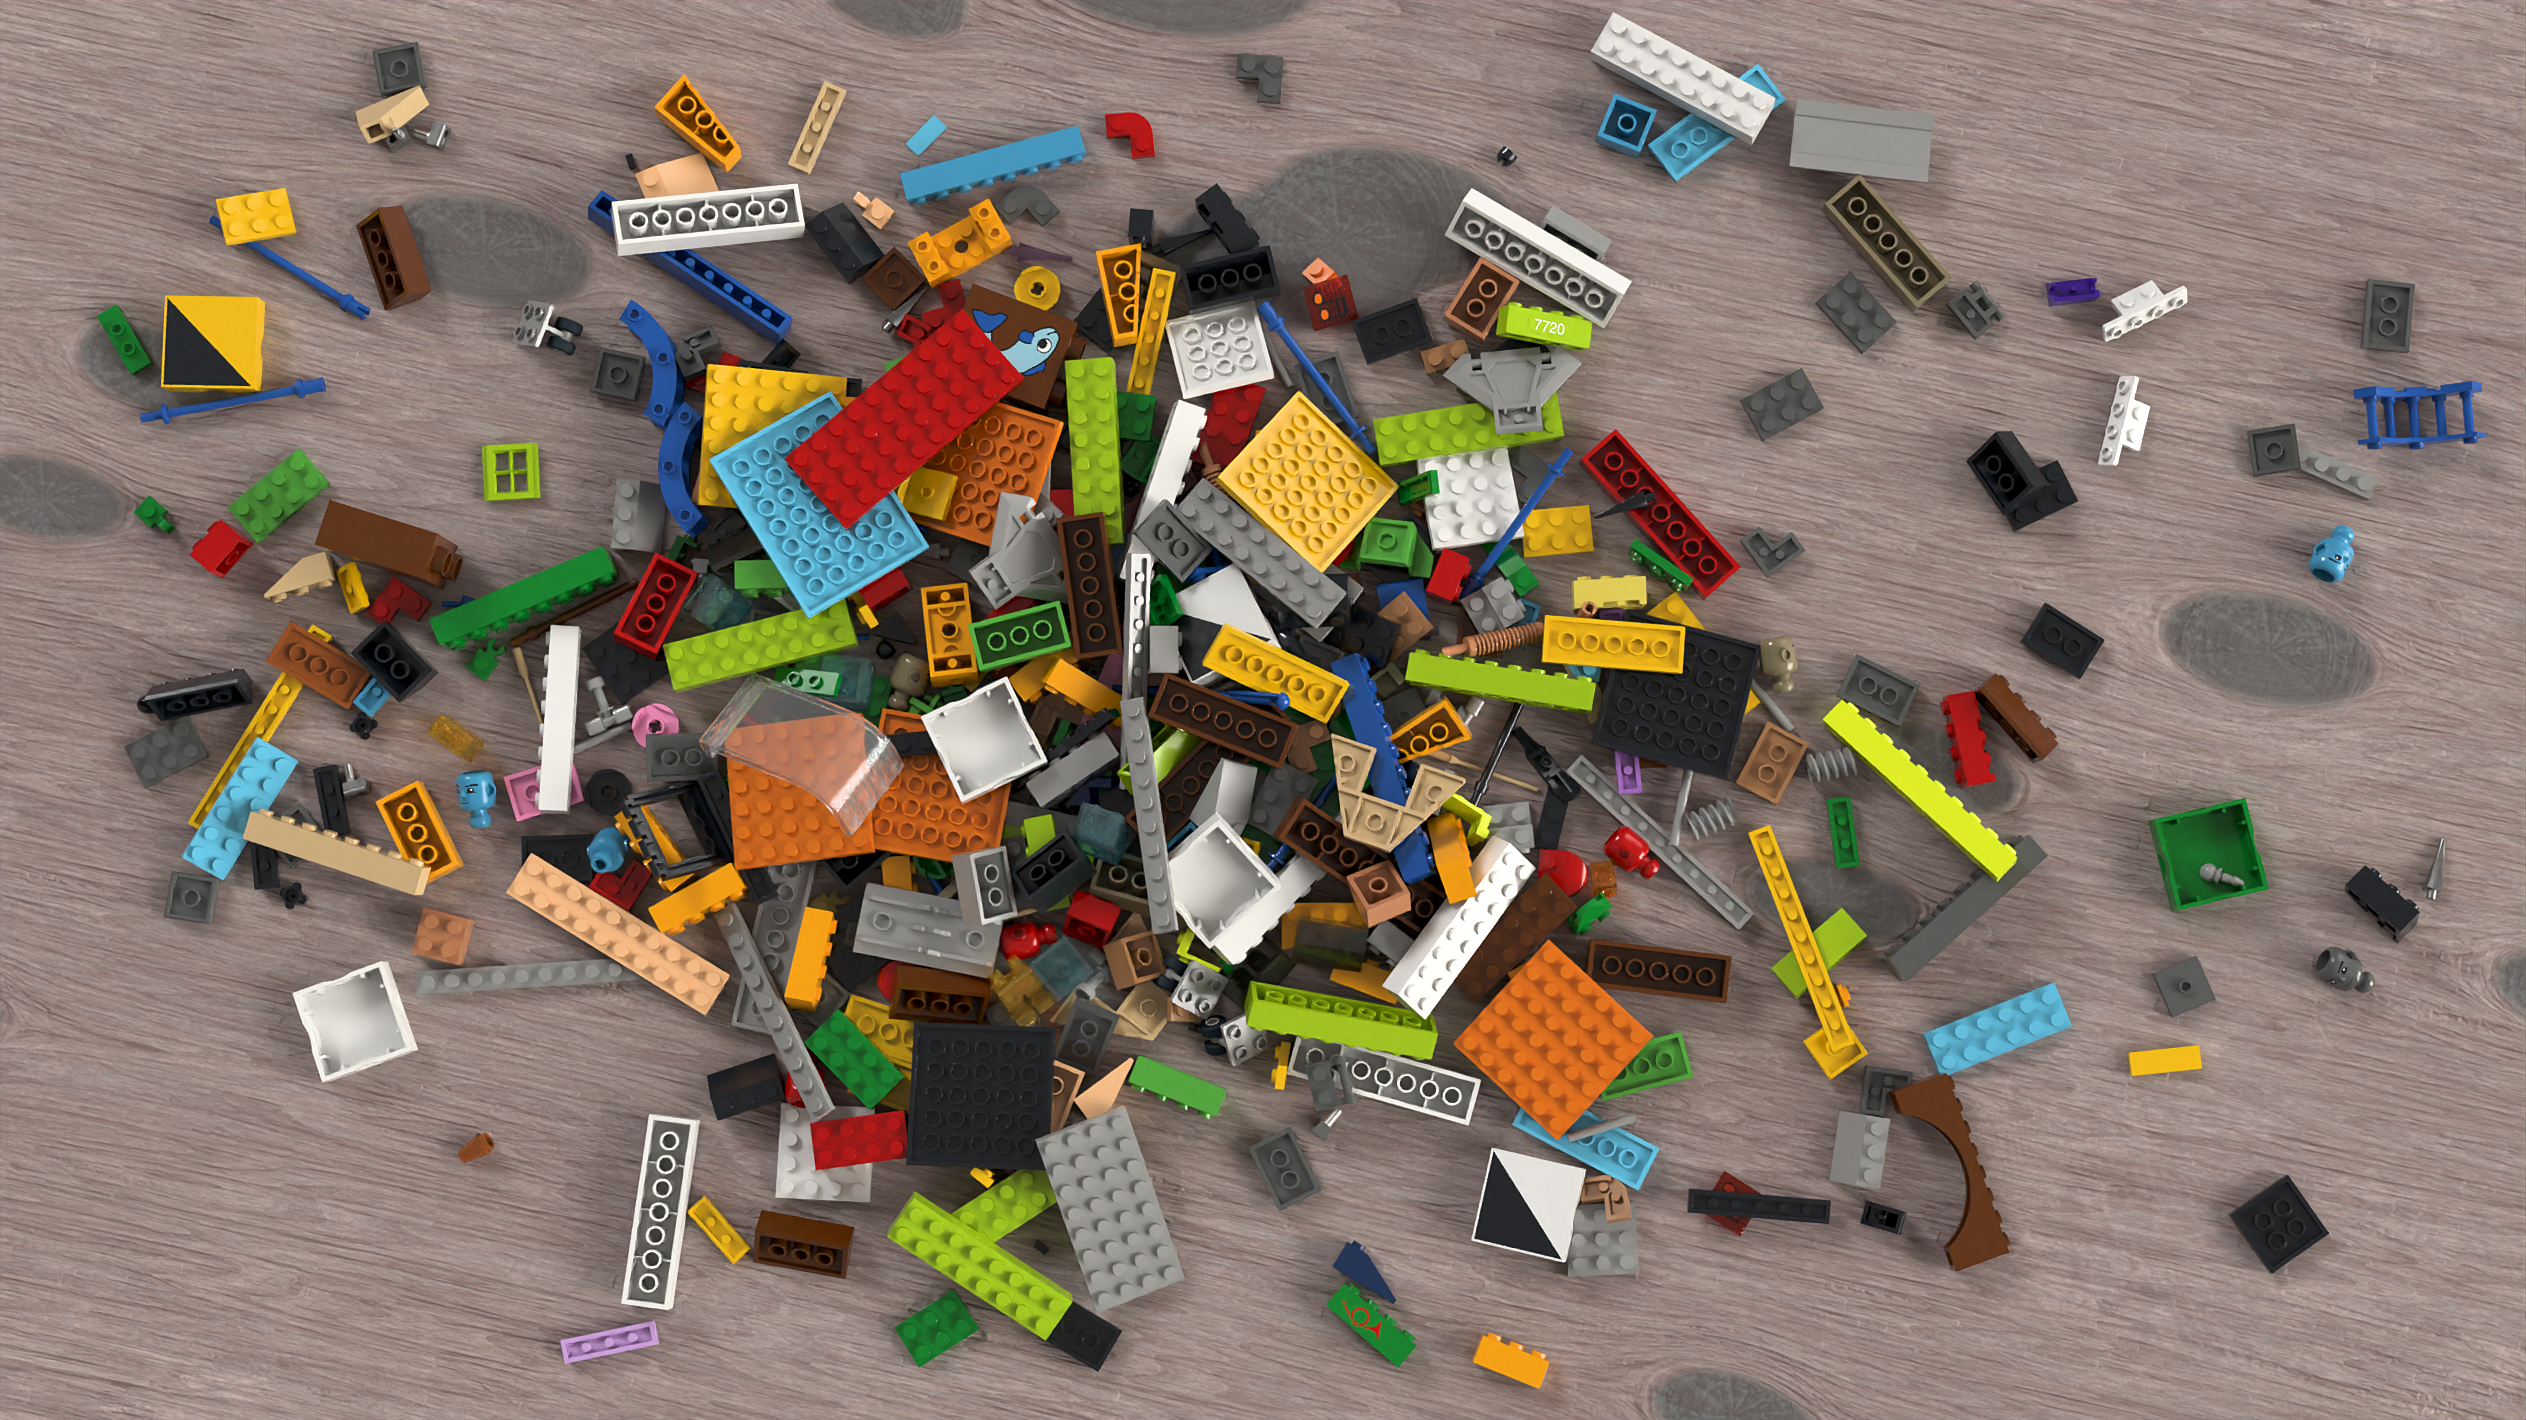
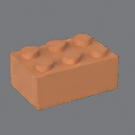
M1480 257L1446 311L1443 321L1483 344L1498 320L1499 308L1508 304L1518 288L1520 280Z

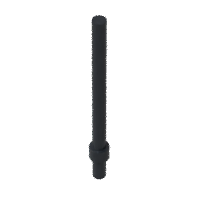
M1514 704L1482 776L1473 787L1474 793L1470 803L1478 807L1482 796L1486 795L1490 778L1525 704Z

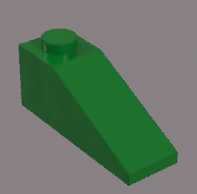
M1498 542L1479 545L1486 555L1489 556ZM1508 544L1494 563V566L1504 580L1508 579L1515 590L1513 593L1519 599L1538 587L1539 582L1512 546Z

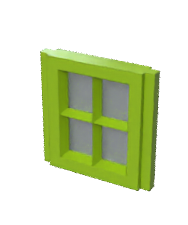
M538 443L482 446L485 502L541 498Z

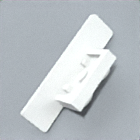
M2151 280L2112 299L2111 306L2120 317L2102 326L2103 339L2108 342L2119 338L2122 334L2132 329H2137L2173 309L2180 308L2187 303L2186 287H2179L2163 295Z
M2121 376L2119 378L2100 451L2098 464L2101 466H2116L2122 447L2132 451H2139L2150 406L2134 400L2139 380L2136 376Z

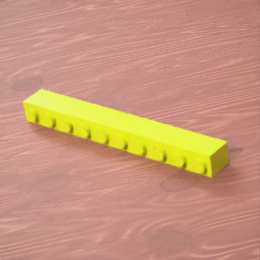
M1841 700L1823 718V726L1853 751L1857 757L1994 881L1998 882L2016 863V851L2010 845H2003L1998 841V835L1990 828L1986 830L1980 824L1981 820L1973 812L1967 813L1962 808L1963 804L1955 796L1951 798L1944 792L1946 790L1940 782L1937 780L1933 782L1927 777L1928 772L1919 764L1915 766L1910 761L1911 757L1903 749H1896L1892 745L1894 742L1885 733L1881 735L1876 731V725L1868 718L1863 719L1858 714L1859 710L1852 703L1848 702L1846 704Z

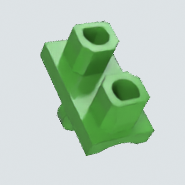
M937 693L935 697L926 694L924 700L930 703L929 706L912 696L909 701L911 706L907 713L923 715V713L928 714L934 711L936 707L945 706V704L940 702L942 694Z

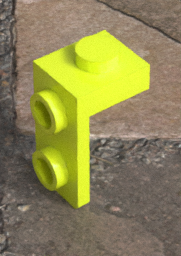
M1456 793L1442 804L1443 807L1453 811L1454 814L1471 824L1466 836L1467 845L1473 847L1479 841L1483 842L1489 834L1487 828L1492 816Z
M1187 928L1186 932L1181 931L1176 942L1180 945L1176 954L1180 955L1179 960L1190 964L1191 960H1195L1219 973L1221 968L1188 954L1196 934L1190 928Z

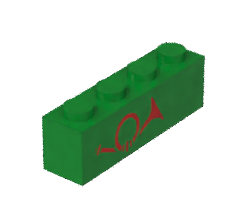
M1344 1282L1328 1300L1326 1306L1396 1367H1399L1415 1349L1416 1344L1413 1341L1416 1338L1406 1329L1401 1332L1396 1328L1397 1322L1390 1315H1381L1377 1311L1379 1306L1370 1298L1365 1301L1359 1295L1362 1291L1353 1283L1347 1285Z

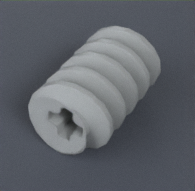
M1848 747L1843 748L1842 753L1839 749H1835L1833 755L1830 751H1825L1824 757L1818 752L1815 755V759L1812 754H1807L1806 770L1810 783L1813 776H1815L1817 782H1820L1821 775L1823 774L1826 780H1830V773H1833L1835 778L1838 779L1840 771L1843 772L1845 777H1848L1850 769L1854 775H1857L1855 755Z
M1729 797L1724 798V804L1720 800L1716 801V809L1712 804L1707 805V812L1701 807L1698 810V815L1694 811L1690 812V819L1685 815L1690 832L1697 841L1700 840V832L1705 837H1708V829L1717 833V825L1725 830V822L1734 826V819H1738Z

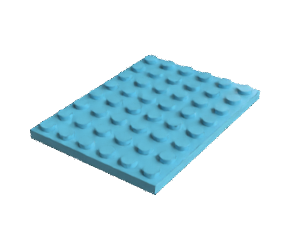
M831 391L709 459L711 466L807 619L817 615L929 549V545L894 491L846 531L785 462V457L842 410Z

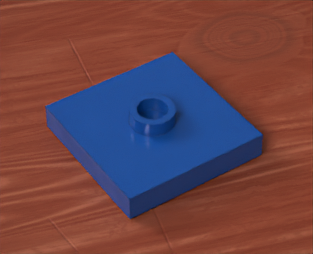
M1422 578L1376 585L1380 611L1405 591L1429 621Z

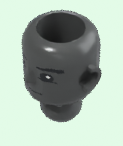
M2329 947L2319 955L2315 964L2316 976L2331 988L2334 987L2341 991H2348L2355 987L2358 992L2367 993L2372 989L2375 982L2370 972H2362V963L2350 949L2344 951L2338 947Z

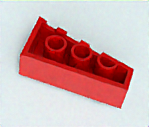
M1975 691L1944 696L1940 706L1942 714L1946 715L1948 723L1945 725V733L1947 738L1951 739L1952 747L1949 748L1951 761H1955L1956 770L1953 772L1955 783L1959 784L1960 789L1995 782V773H1989L1990 763L1992 762L1990 753H1987L1983 748L1986 743L1985 732L1982 727H1978V723H1981V716Z

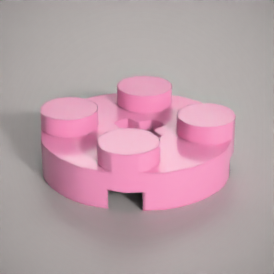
M655 703L637 711L632 721V731L637 742L646 748V734L679 733L680 721L672 709L663 704ZM657 720L660 721L661 731L652 733L653 728L650 727V724L656 723Z

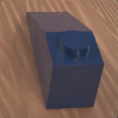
M1353 1240L1352 1244L1347 1241L1332 1266L1394 1304L1396 1298L1369 1255L1364 1252L1366 1247Z

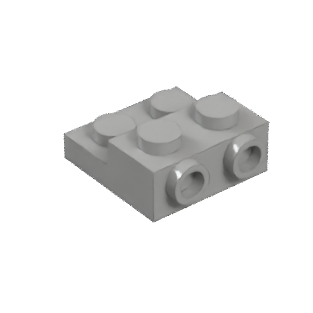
M1500 577L1460 600L1478 634L1506 629L1525 617L1523 613L1526 612V609L1520 599L1517 601L1514 599L1512 592L1515 590L1508 579L1504 581Z
M1528 801L1481 807L1485 813L1492 816L1487 828L1489 834L1485 839L1486 844L1494 835L1509 842L1521 854L1530 853V848H1534L1535 845Z

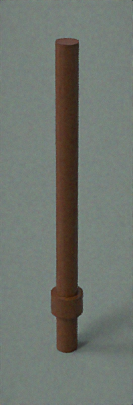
M634 578L536 627L533 625L525 629L526 632L511 638L510 642L513 648L529 640L532 642L540 638L541 634L549 631L551 625H561L637 588L639 583Z

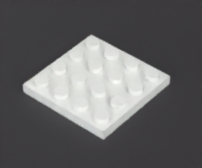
M1254 300L1166 321L1165 327L1183 399L1274 378Z
M1507 448L1416 460L1418 475L1429 470H1437L1440 493L1423 499L1433 551L1442 550L1444 547L1449 549L1498 542L1520 511ZM1522 525L1512 539L1524 537Z
M781 1103L775 1197L870 1202L873 1163L816 1170L810 1123L876 1114V1108L869 1110L867 1107L834 1105L835 1109L818 1121H812L807 1108H798L789 1103Z

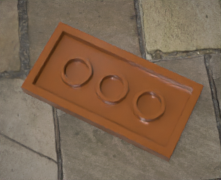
M291 621L266 659L267 663L346 709L350 708L370 675V672L358 660Z

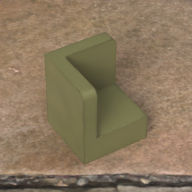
M1393 662L1370 678L1374 680L1377 691L1382 698H1385L1406 682L1404 676Z

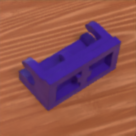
M2097 278L2046 283L2049 307L2095 301L2100 297L2099 290L2095 289Z

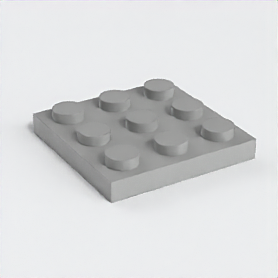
M1630 1202L1632 1220L1614 1223L1607 1222L1605 1203L1577 1205L1566 1259L1568 1277L1639 1273L1635 1202Z

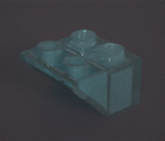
M710 572L683 607V610L715 632L738 626L754 604Z
M1082 803L1073 838L1087 855L1118 865L1130 845L1125 817L1118 812L1102 809L1096 804Z

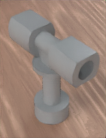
M602 676L584 683L588 693H594L601 710L597 713L598 718L585 723L590 736L606 731L608 726L615 723L623 724L634 718L635 715L630 705H625L618 709H615L614 706L609 707L602 690L605 686Z
M1433 688L1426 698L1424 705L1430 707L1441 700L1439 697L1441 693ZM1472 695L1465 707L1462 705L1459 708L1453 707L1465 725L1468 726L1472 717L1477 716L1484 702Z
M1097 947L1085 959L1095 968V976L1088 983L1083 982L1075 989L1076 997L1086 1002H1090L1095 997V989L1101 982H1110L1116 987L1109 964L1106 961V954Z

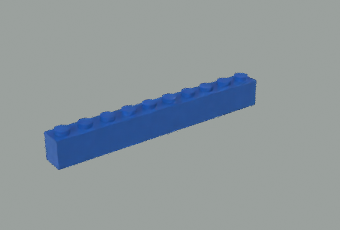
M601 190L588 206V219L615 237L611 208L612 202L618 200ZM691 249L641 254L775 345L782 338L784 339L791 330L792 317Z
M1354 653L1330 663L1334 675L1349 682V686L1342 699L1356 741L1377 749L1368 773L1375 797L1405 807L1411 789L1406 786L1404 779H1407V775L1397 759L1400 756L1399 751L1390 739L1392 735L1391 728L1388 722L1384 721L1382 715L1385 713L1384 707L1375 695L1377 687L1374 680L1369 677L1368 671L1370 666L1367 659ZM1420 825L1393 849L1403 880L1409 884L1436 874L1434 868L1437 867L1435 857L1432 853H1429L1427 847L1429 839L1425 831L1422 832Z

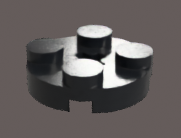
M614 769L597 771L585 786L586 802L595 812L605 816L619 814L622 811L619 803L627 795L633 794L630 780L625 774ZM607 786L615 789V794H612L610 799L605 795L603 796V791H606Z

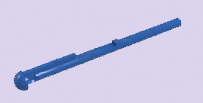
M1113 684L1112 690L1122 694V685ZM1147 687V696H1156L1159 688ZM1229 690V693L1217 692L1243 703L1276 705L1279 710H1285L1290 704V698L1284 692L1280 694Z

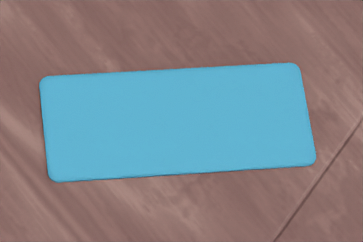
M934 115L913 135L906 145L919 156L947 127Z

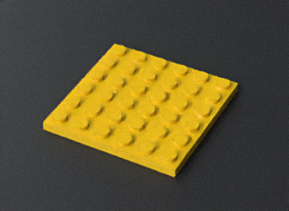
M708 364L697 505L738 508L711 466L709 459L829 391L833 393L840 404V396L846 397L847 377Z
M1300 391L1290 399L1215 479L1264 528L1276 535L1322 573L1400 487Z

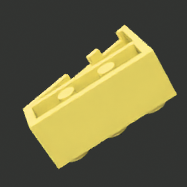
M1626 575L1622 578L1601 576L1600 579L1593 580L1589 576L1577 577V581L1572 582L1573 611H1579L1583 603H1588V601L1596 605V611L1643 609L1647 604L1646 576Z

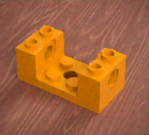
M989 198L968 209L970 216L931 237L927 231L907 242L932 290L937 288V285L946 283L1013 247L1012 240ZM960 241L968 244V249L964 253H959L955 250L956 244Z
M968 583L921 588L930 678L933 688L978 683L977 658L968 624H972ZM946 626H953L956 632L952 636H946L943 634V629Z

